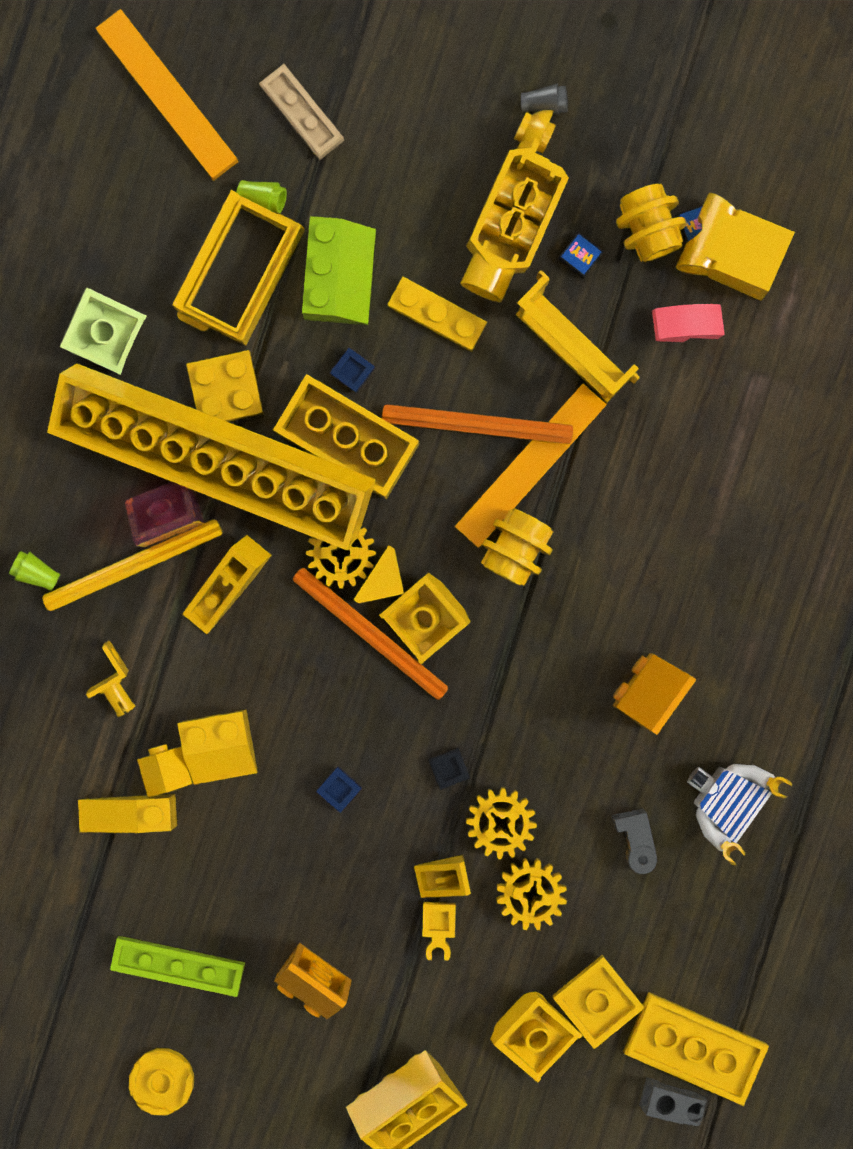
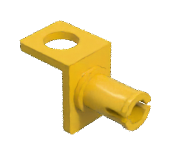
M110 640L104 643L102 649L117 672L91 687L86 696L89 699L98 693H104L115 710L117 717L125 714V711L129 712L132 710L135 704L132 703L120 684L122 679L127 676L129 670Z

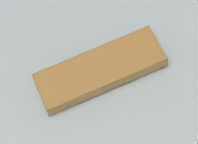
M285 64L281 65L259 83L262 90L319 160L344 141V137Z

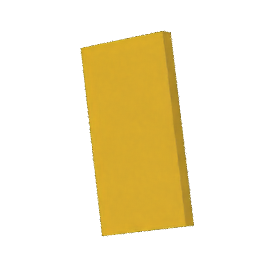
M648 992L643 1003L644 1009L637 1017L623 1050L624 1054L744 1106L769 1048L768 1044Z

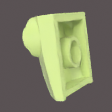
M86 288L68 325L60 348L121 375L126 358L147 316Z

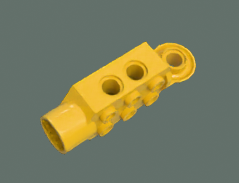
M542 110L534 114L525 113L514 137V140L520 143L517 149L509 150L466 245L473 256L461 281V285L467 290L491 301L502 302L513 275L524 273L530 267L569 179L562 167L536 153L538 151L543 154L556 125L549 122L553 114L552 110Z

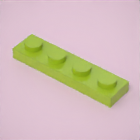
M118 936L110 970L237 997L245 962Z

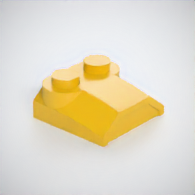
M430 573L421 578L379 615L382 619H385L413 652L420 664L471 622L465 609L440 580Z
M535 991L524 994L496 1023L490 1039L494 1046L535 1081L539 1082L543 1074L583 1035L550 1005L542 994Z

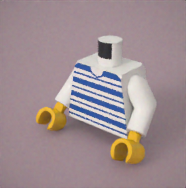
M732 764L727 769L718 767L712 776L700 767H697L687 783L700 791L694 804L698 807L696 818L704 837L719 851H723V856L731 865H736L730 858L732 851L739 850L745 856V851L737 842L770 795L774 794L784 799L787 796L778 792V786L781 783L792 786V783L783 777L775 778L773 774L755 765Z

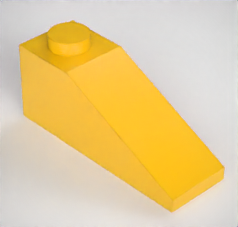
M248 535L243 537L229 549L185 609L183 615L205 634H208L253 581L272 555Z
M175 794L78 800L80 832L172 831L177 826Z

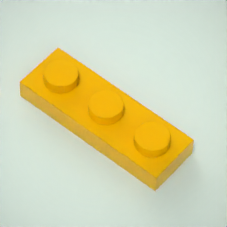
M402 277L388 302L389 308L471 352L487 325V321L405 277Z

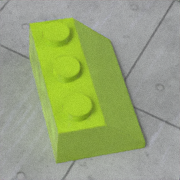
M310 216L302 314L305 320L368 325L376 229L344 219Z

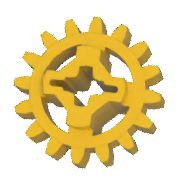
M365 527L360 529L357 539L360 541L362 548L350 546L347 550L350 551V556L344 557L342 569L339 559L333 556V551H337L339 547L330 544L328 547L321 548L324 541L309 538L308 542L314 545V550L306 551V555L314 557V561L308 567L310 569H319L315 577L320 579L325 575L327 577V586H331L334 580H336L340 589L344 588L345 581L349 580L352 586H356L355 577L358 575L366 579L367 576L363 570L365 567L374 568V565L368 559L369 557L376 556L375 551L368 549V546L374 543L373 538L364 539L367 529ZM321 559L330 560L335 565V574L326 570ZM361 559L359 567L352 573L347 574L348 566L354 560Z
M501 787L499 795H495L492 789H488L489 797L487 799L478 795L477 800L480 805L478 807L470 805L469 810L475 815L474 817L466 818V824L474 826L473 829L468 831V836H477L478 839L475 841L474 847L477 849L484 845V854L486 856H489L492 850H494L498 859H502L503 852L508 851L511 858L515 857L514 848L518 847L525 851L524 839L531 841L534 839L533 835L528 832L529 829L537 828L536 822L529 820L535 814L534 809L525 810L529 801L527 798L518 801V791L516 790L508 796L506 795L505 787ZM507 802L512 805H509L507 808H496L493 803ZM484 812L488 817V824L481 832L479 822L481 814ZM491 812L501 819L508 817L506 822L511 833L502 827L494 828L496 823ZM522 814L523 826L519 834L515 829V821ZM495 838H506L509 843L496 844L491 841Z
M523 858V866L520 868L514 863L510 864L513 872L511 874L502 872V878L506 882L505 884H497V890L504 893V895L497 897V903L506 904L501 910L502 915L506 916L511 913V924L514 926L520 920L522 921L523 930H527L529 923H534L536 930H540V922L544 920L548 925H552L550 916L552 914L561 916L562 913L557 906L567 902L566 898L560 896V893L567 891L564 884H557L562 878L561 874L558 872L552 875V864L548 863L542 868L541 861L538 858L534 861V865H529L526 858ZM528 873V878L520 883L515 882L517 878ZM542 876L551 883L553 891L543 888L541 885ZM535 884V889L539 896H533L532 901L528 904L524 892H530L531 887ZM510 897L521 902V912L512 905ZM543 905L548 906L543 912L535 914V911Z

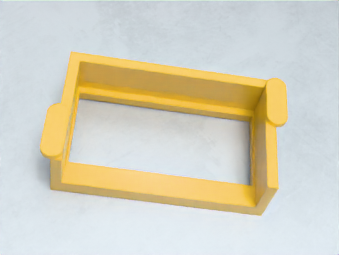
M231 189L172 304L178 311L177 317L201 331H207L211 328L246 346L305 232L304 227L281 214H276L240 196ZM243 209L284 230L285 233L237 327L234 328L191 306L239 210Z
M540 270L536 277L538 282L517 302L520 305V309L516 316L608 403L629 380L633 384L638 381L640 377L636 372L639 368L634 364L624 374L543 296L545 287L550 279Z

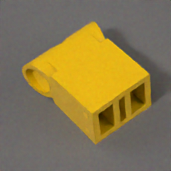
M709 193L698 215V222L702 224V230L686 243L676 269L694 275H707L712 280L762 301L771 288L795 232L745 211L736 210L721 196Z

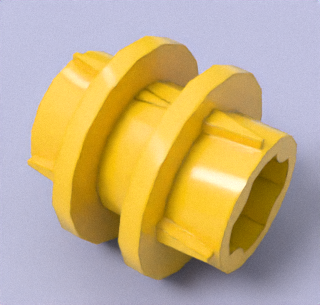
M662 184L642 187L621 198L620 208L623 215L617 218L616 224L620 229H631L633 235L624 241V246L628 250L636 249L641 262L663 257L682 247L681 242H683L680 230L687 223L683 217L672 218L670 211L677 207L679 201L676 196H667Z
M510 509L504 521L496 519L493 523V526L502 532L496 543L487 539L484 540L482 546L487 548L488 551L481 563L484 564L485 568L508 581L524 586L531 573L539 575L542 571L541 568L533 564L538 552L546 555L551 554L553 549L547 543L553 531L548 525L520 510Z

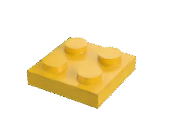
M249 350L187 363L196 410L227 422L264 414Z
M603 955L552 995L556 1003L594 1049L644 1009L643 1004Z

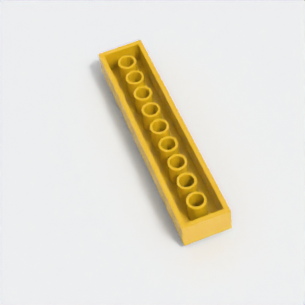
M77 363L59 374L47 433L344 550H348L357 539L376 479Z

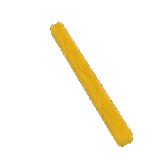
M212 519L43 595V603L48 611H53L221 536L222 529L217 520Z

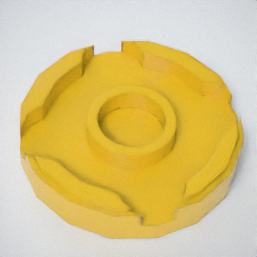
M156 1048L146 1052L136 1061L129 1075V1091L131 1096L133 1095L134 1100L137 1102L136 1104L141 1110L152 1115L166 1116L179 1110L187 1103L194 1088V1073L190 1063L181 1053L168 1048Z

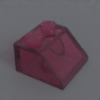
M174 482L125 500L132 537L136 546L147 547L204 524L199 503L192 489Z

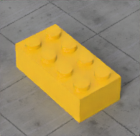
M307 374L273 429L278 436L309 454L376 479L373 492L384 499L388 498L419 446V440Z

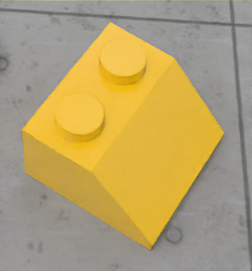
M247 710L191 719L178 723L183 756L194 785L258 773Z

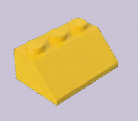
M425 1050L410 1058L407 1064L394 1073L385 1076L379 1084L368 1092L360 1094L346 1109L360 1139L372 1149H407L468 1104L441 1065Z

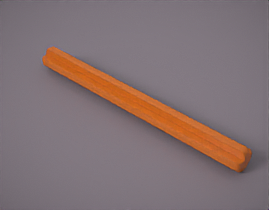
M390 404L384 405L382 411V419L395 425L570 444L573 437V426L569 424Z
M301 568L294 575L293 581L435 699H441L448 691V686L307 569Z

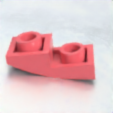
M721 304L678 305L652 310L656 341L685 342L690 338L719 339L725 335Z

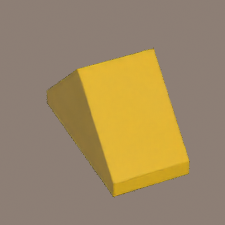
M387 547L354 598L356 602L365 603L404 594L396 552L393 547Z
M463 855L414 866L421 898L467 896L471 894Z

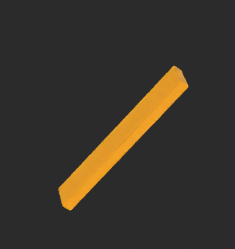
M121 9L95 28L213 181L239 162Z
M582 384L549 421L551 423L572 425L573 437L571 443L564 444L532 440L456 524L455 528L479 548L484 540L496 529L493 526L495 520L503 521L509 510H513L607 404L585 384Z

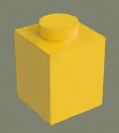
M167 744L148 749L149 756L137 759L148 797L168 793L192 784L182 747L168 749Z

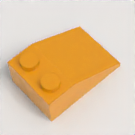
M649 653L647 658L642 655L633 666L631 671L635 675L628 684L623 682L613 695L616 701L612 706L643 728L657 735L697 679L660 657Z
M300 942L279 970L274 982L279 984L277 988L281 993L289 998L297 997L305 1003L303 1006L310 1014L315 1017L322 1015L326 1019H329L346 1005L352 981Z

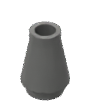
M558 83L537 90L521 93L522 113L552 110V115L560 116V113L568 112L566 86H558Z

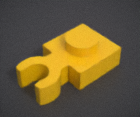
M423 902L422 937H432V940L426 947L427 960H432V951L436 947L442 948L444 950V960H449L451 954L450 946L445 941V938H455L456 903Z

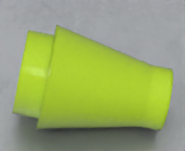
M241 180L237 188V193L240 196L272 212L281 213L285 206L287 191L286 188L280 187L278 182H249Z
M20 551L9 571L10 575L16 577V581L43 587L50 591L53 590L60 577L59 573L55 572L31 552L26 554Z

